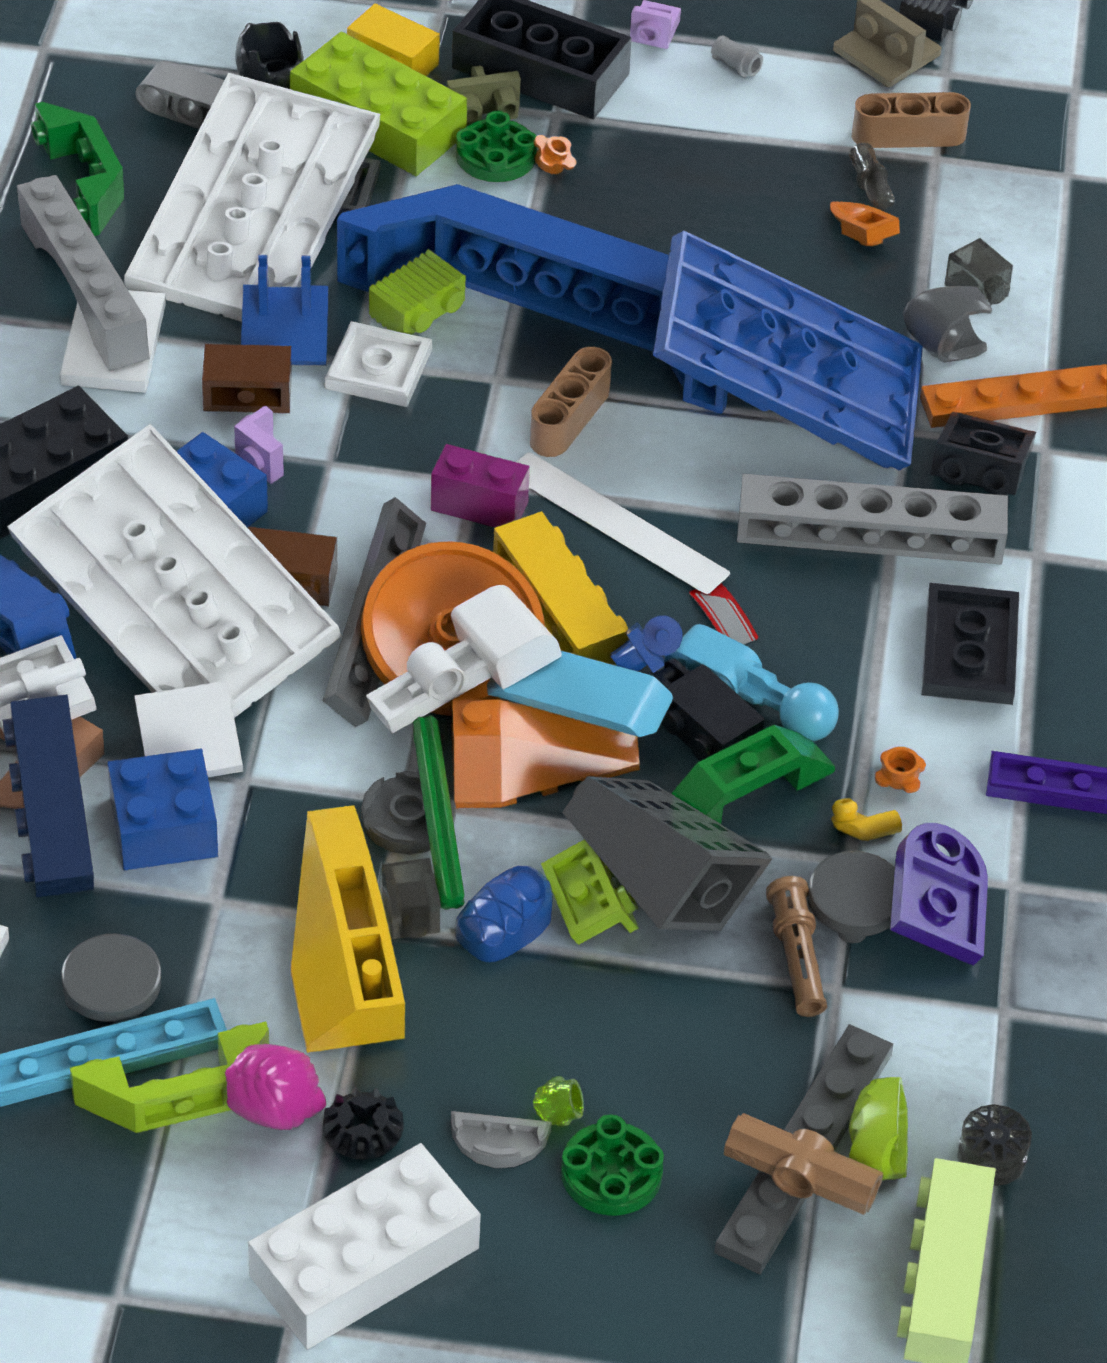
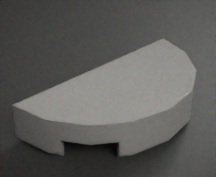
M451 1111L452 1138L460 1151L474 1162L493 1168L516 1167L533 1160L545 1148L551 1133L550 1121Z

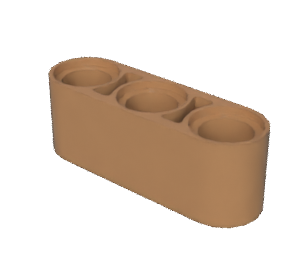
M954 92L864 94L855 102L851 137L856 144L866 148L958 146L966 139L971 103L964 95Z
M585 347L577 351L534 404L531 410L530 446L534 452L545 457H555L563 454L608 398L612 360L607 351L598 347Z

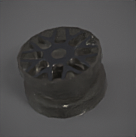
M996 1104L980 1106L971 1111L963 1121L957 1152L958 1161L995 1168L994 1186L1011 1183L1019 1178L1026 1168L1028 1151L1030 1150L1032 1140L1029 1123L1019 1112L1007 1106Z

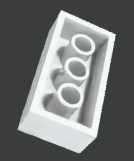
M420 1143L248 1242L249 1276L308 1350L479 1249L481 1214L423 1144Z

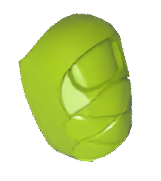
M885 1077L870 1081V1084L860 1092L849 1123V1133L852 1142L849 1158L883 1172L882 1181L907 1177L908 1108L901 1077Z

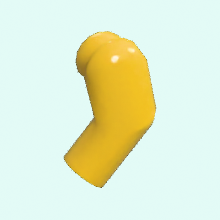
M849 798L839 799L832 806L834 816L831 817V821L835 828L861 841H870L902 831L901 818L896 810L865 816L857 812V803Z

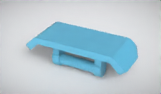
M561 651L562 657L504 690L492 677L487 684L488 695L638 737L657 732L673 699L672 693L658 679L651 675Z

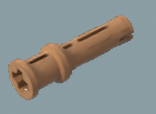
M784 876L774 880L767 886L766 898L773 905L776 918L772 925L773 932L784 944L788 971L796 1000V1011L801 1016L812 1017L823 1013L827 1009L811 936L816 928V919L813 913L808 910L806 898L809 895V887L806 880L797 876ZM787 890L790 891L791 896L786 897L785 892ZM801 958L805 962L807 979H804L799 961Z

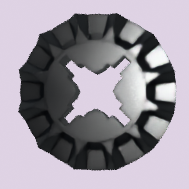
M355 1086L348 1095L336 1094L333 1104L329 1108H325L323 1119L324 1136L335 1151L346 1157L360 1160L380 1157L391 1151L402 1137L404 1128L403 1112L397 1108L394 1097L386 1098L382 1096L377 1088L372 1092H360ZM358 1114L362 1118H367L371 1115L372 1127H368L363 1123L354 1126V1115Z

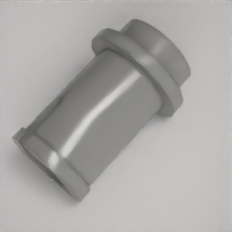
M724 35L716 39L711 49L713 59L737 69V73L743 77L755 76L763 64V56L759 54L757 48L753 46L746 48Z

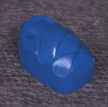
M515 866L499 874L486 883L467 902L457 916L455 923V937L457 941L470 954L484 962L502 960L522 949L540 936L551 923L553 894L550 882L542 872L531 866Z

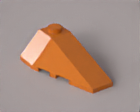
M452 700L451 737L453 788L456 808H502L517 804V797L539 791L543 796L557 793L558 786L579 780L583 782L587 776L611 778L639 770L638 736L504 700Z

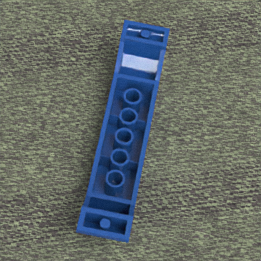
M459 184L343 212L337 219V282L369 292L372 284L376 285L378 280L382 281L384 276L388 277L391 272L394 273L397 268L401 269L403 264L407 265L409 261L413 262L415 257L419 258L421 253L425 254L429 249L466 276V288L654 351V345L657 341L656 333L659 314L662 311L660 308L664 284L667 281L665 279L669 259L667 254ZM670 365L684 389V402L723 414L727 404V391L716 385L708 387Z

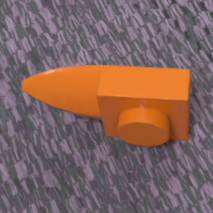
M830 203L831 213L841 223L842 234L859 241L861 245H879L883 243L885 238L900 233L899 218L859 203Z

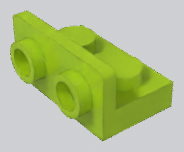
M585 839L541 863L546 878L551 884L553 895L570 936L578 945L619 922L623 924L629 933L639 929L632 913L638 910L635 899L623 885H620L619 880Z

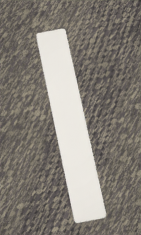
M526 453L517 461V463L530 466V489L702 593L709 594L730 575V572L533 453Z

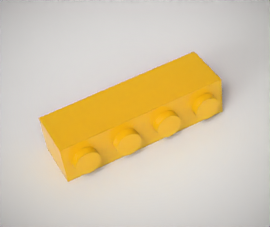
M541 511L494 528L493 552L516 567L530 583L540 602L545 627L557 639L560 650L616 665L611 658V652L629 640L627 624L620 615L616 616L611 610L603 589L599 585L594 586L587 576L581 558L578 555L573 556L559 527L552 526Z

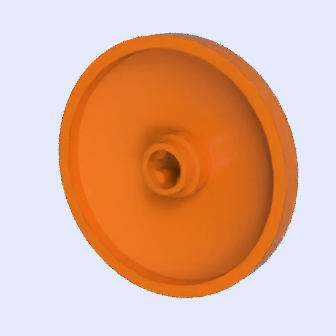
M447 541L428 543L407 550L394 558L381 570L369 589L361 617L362 643L372 669L385 685L408 672L407 661L412 652L419 646L434 642L439 644L444 650H447L458 644L460 641L451 618L453 609L496 585L509 587L545 626L540 602L530 583L510 562L498 554L476 545ZM490 679L453 699L509 701L488 695L487 684ZM452 700L430 713L452 716Z

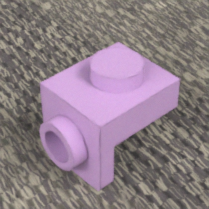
M643 0L641 6H635L631 13V41L668 49L680 22L681 8Z
M264 406L255 413L245 416L234 426L235 454L267 475V482L272 484L284 476L283 444L273 437V411Z

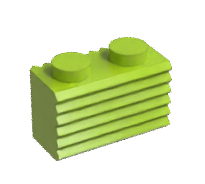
M428 249L425 254L421 253L419 258L415 257L413 262L409 261L407 265L403 264L401 269L397 268L394 273L391 272L388 277L384 276L382 281L378 280L376 285L372 284L370 286L369 315L372 319L375 318L377 323L387 327L388 330L411 335L415 332L422 333L431 326L435 319L446 312L454 313L462 306L465 301L466 276Z

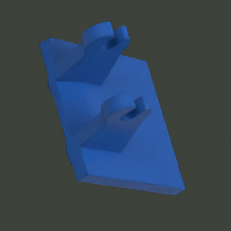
M258 255V285L243 284L241 345L291 346L292 365L327 366L328 286L311 285L310 255L301 256V287H269L268 255Z

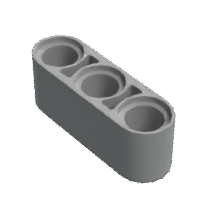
M160 61L136 88L135 95L137 101L145 110L200 129L224 80L169 61Z

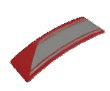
M722 583L709 594H704L697 589L689 592L708 616L716 631L742 644L758 639V635L746 614Z

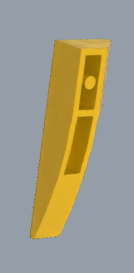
M354 805L307 811L291 960V978L307 1053L405 1039L404 995L377 879Z

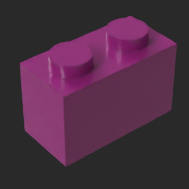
M446 444L431 473V511L495 528L521 519L528 504L530 466Z

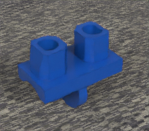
M666 615L651 618L645 624L644 629L637 622L627 629V636L630 640L611 652V658L619 667L638 672L648 665L654 673L665 665L662 656L674 653L680 647L682 629L674 618Z

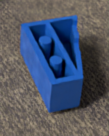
M0 554V647L7 655L62 635L73 658L76 659L66 620L70 616L69 608L63 597L59 593H53L43 586L36 576L31 577L21 570L14 560L9 561Z

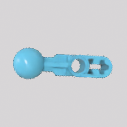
M702 624L694 625L682 637L680 647L674 653L665 656V662L674 658L689 671L704 664L743 700L753 705H767L779 711L780 720L784 728L798 732L812 741H818L829 735L837 724L839 716L838 704L834 695L827 688L820 684L809 682L798 684L793 688L779 683L775 674L762 668L759 657L752 649Z

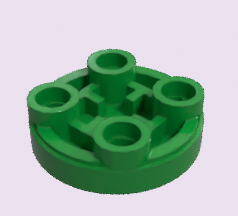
M492 111L487 114L486 119L474 122L457 132L456 159L459 166L474 178L488 182L512 181L526 175L534 167L537 147L534 145L536 134L525 126L511 121L507 113Z
M604 1115L598 1119L596 1124L587 1126L577 1132L567 1143L562 1155V1182L570 1197L589 1211L610 1216L629 1214L645 1207L658 1193L663 1176L664 1154L655 1141L641 1129L626 1124L624 1119L618 1115Z

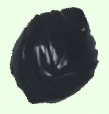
M281 22L247 23L238 38L235 51V61L240 76L290 89V71L304 61L297 31H293L292 36Z

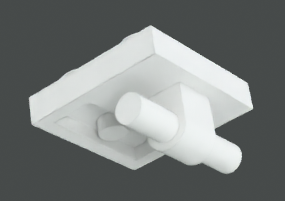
M62 635L0 658V727L3 734L2 719L11 718L10 702L68 694L71 719L97 710L94 697L83 677L86 675L82 661L80 658H73Z

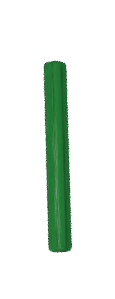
M431 715L425 718L419 716L413 722V736L438 903L444 910L451 908L459 909L465 903V893L438 720Z

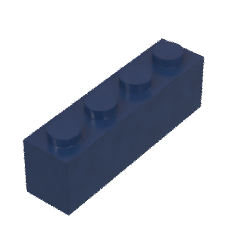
M68 694L10 702L11 718L2 719L6 748L15 747L17 763L9 764L12 792L22 791L24 808L15 809L18 837L28 836L30 853L21 854L25 883L34 882L36 898L94 890V872Z

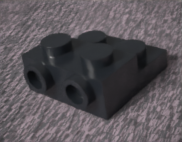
M952 411L937 441L930 474L939 476L944 482L953 485L967 483L983 487L987 493L993 495H1016L1023 478L1026 462L1033 448L1036 432Z

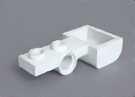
M496 585L453 609L451 618L460 641L458 644L447 650H444L439 644L434 642L419 646L412 652L407 661L408 672L367 694L366 697L370 708L393 734L414 722L419 716H425L491 677L504 690L562 657L557 639L509 587Z

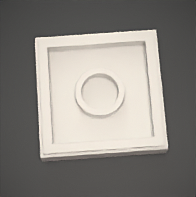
M351 321L325 377V389L407 407L432 351V339Z
M227 681L135 695L145 756L202 748L208 777L243 772Z

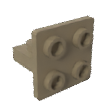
M857 0L854 30L835 41L833 46L834 52L887 87H892L939 57L942 49L941 46L926 37L925 29L880 0Z

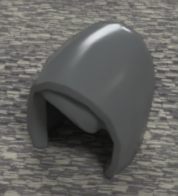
M946 286L933 288L921 292L907 303L902 313L907 331L934 357L943 362H952L977 357L987 351L986 342H983L976 335L969 319V315L979 313L991 314L992 312L988 300L977 287Z

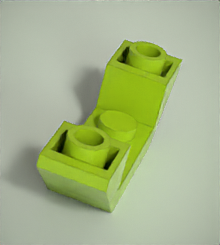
M267 1022L238 1025L230 1030L218 1032L220 1064L218 1067L199 1068L192 1073L164 1080L153 1079L135 1087L129 1088L120 1056L104 1060L94 1059L83 1065L70 1067L74 1103L76 1106L135 1133L230 1111L231 1109L227 1104L225 1071L234 1063L237 1055L242 1053L246 1047L255 1044H269Z

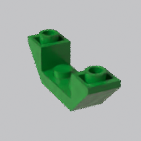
M45 102L35 103L36 121L31 122V131L36 145H43L50 160L77 153L82 163L87 162L89 165L90 176L75 180L77 197L72 198V201L93 235L98 236L124 200L123 168L94 116Z
M772 725L698 762L671 794L721 824L724 805L782 776L798 791L834 773L835 765L812 740L798 732Z

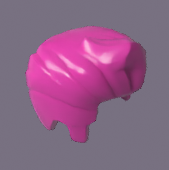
M273 1044L250 1045L237 1055L234 1063L225 1071L228 1107L251 1123L276 1130H291L303 1124L304 1119L311 1118L321 1112L326 1106V1097L318 1086L319 1078L314 1064L310 1063V1057L301 1051Z

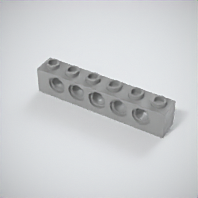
M742 475L737 533L738 543L1002 565L1008 534V496L766 475Z

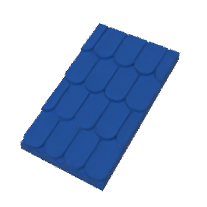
M682 231L672 237L671 252L669 253L665 278L667 281L664 284L660 308L662 311L659 314L656 333L657 341L653 351L654 357L708 387L716 385L762 411L771 410L832 445L840 443L883 468L893 467L899 471L911 465L923 349L920 343L686 231Z

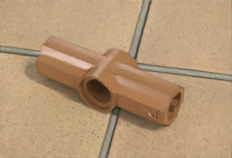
M742 1113L741 1116L738 1115L724 1147L725 1156L772 1175L775 1184L791 1196L808 1198L814 1193L863 1215L869 1212L882 1183L883 1172L834 1152L832 1144L821 1134L808 1129H799L794 1134H791L745 1113Z

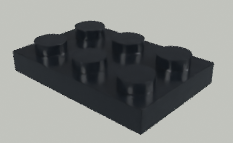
M929 583L921 695L1013 705L1016 681L1019 592Z

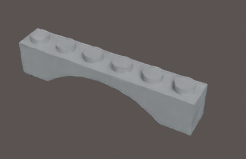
M57 175L41 177L31 182L17 185L21 225L35 249L42 248L46 250L61 268L80 306L93 344L109 371L150 359L145 316Z

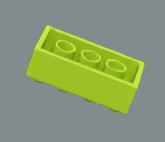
M342 31L290 71L291 90L379 113V128L375 133V139L369 151L416 177L456 144L457 132L467 127L466 97Z

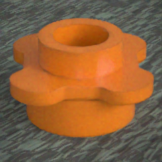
M538 135L534 139V145L538 148L535 161L543 171L550 174H559L564 168L567 170L574 169L577 161L571 155V142L567 138L562 136L547 138L544 135Z
M894 747L884 751L880 756L881 770L875 773L876 783L881 787L890 786L894 789H903L907 793L918 791L921 784L918 777L926 767L924 759L907 747Z

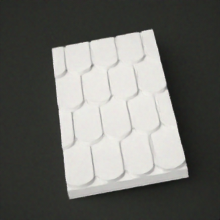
M228 73L124 276L126 288L133 291L165 293V298L168 301L179 304L184 303V305L217 315L223 314L224 317L242 321L243 284L258 285V255H268L269 287H301V256L310 255L312 267L325 243L326 234L354 184L355 175L375 139V133L379 128L380 114Z
M151 424L7 526L12 538L20 545L22 551L55 584L64 598L113 648L115 654L152 693L227 681L235 718L250 707L252 702H256L287 679L289 674L292 675L320 654L322 649L328 648L342 637L338 625Z

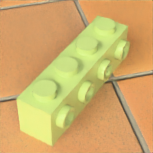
M935 1158L931 1178L921 1176L916 1207L926 1208L924 1220L914 1219L910 1243L911 1250L919 1251L918 1263L908 1262L903 1293L913 1294L911 1307L901 1306L896 1336L906 1338L903 1358L905 1360L922 1363H968L974 1333L995 1168Z

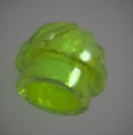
M555 1076L544 1085L538 1087L533 1100V1106L537 1115L542 1121H550L551 1125H558L560 1127L570 1125L574 1119H580L584 1111V1101L577 1080H565L562 1076Z

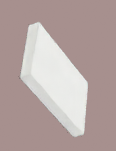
M128 290L146 318L150 359L110 371L93 344L86 321L77 302L60 371V384L64 386L76 387L79 385L86 388L146 393L166 306L165 293Z

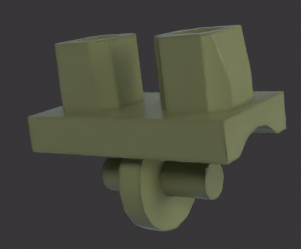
M473 66L470 78L447 81V88L467 98V126L482 120L483 114H488L492 111H503L509 115L510 120L518 117L521 81L518 71L485 75L482 66Z

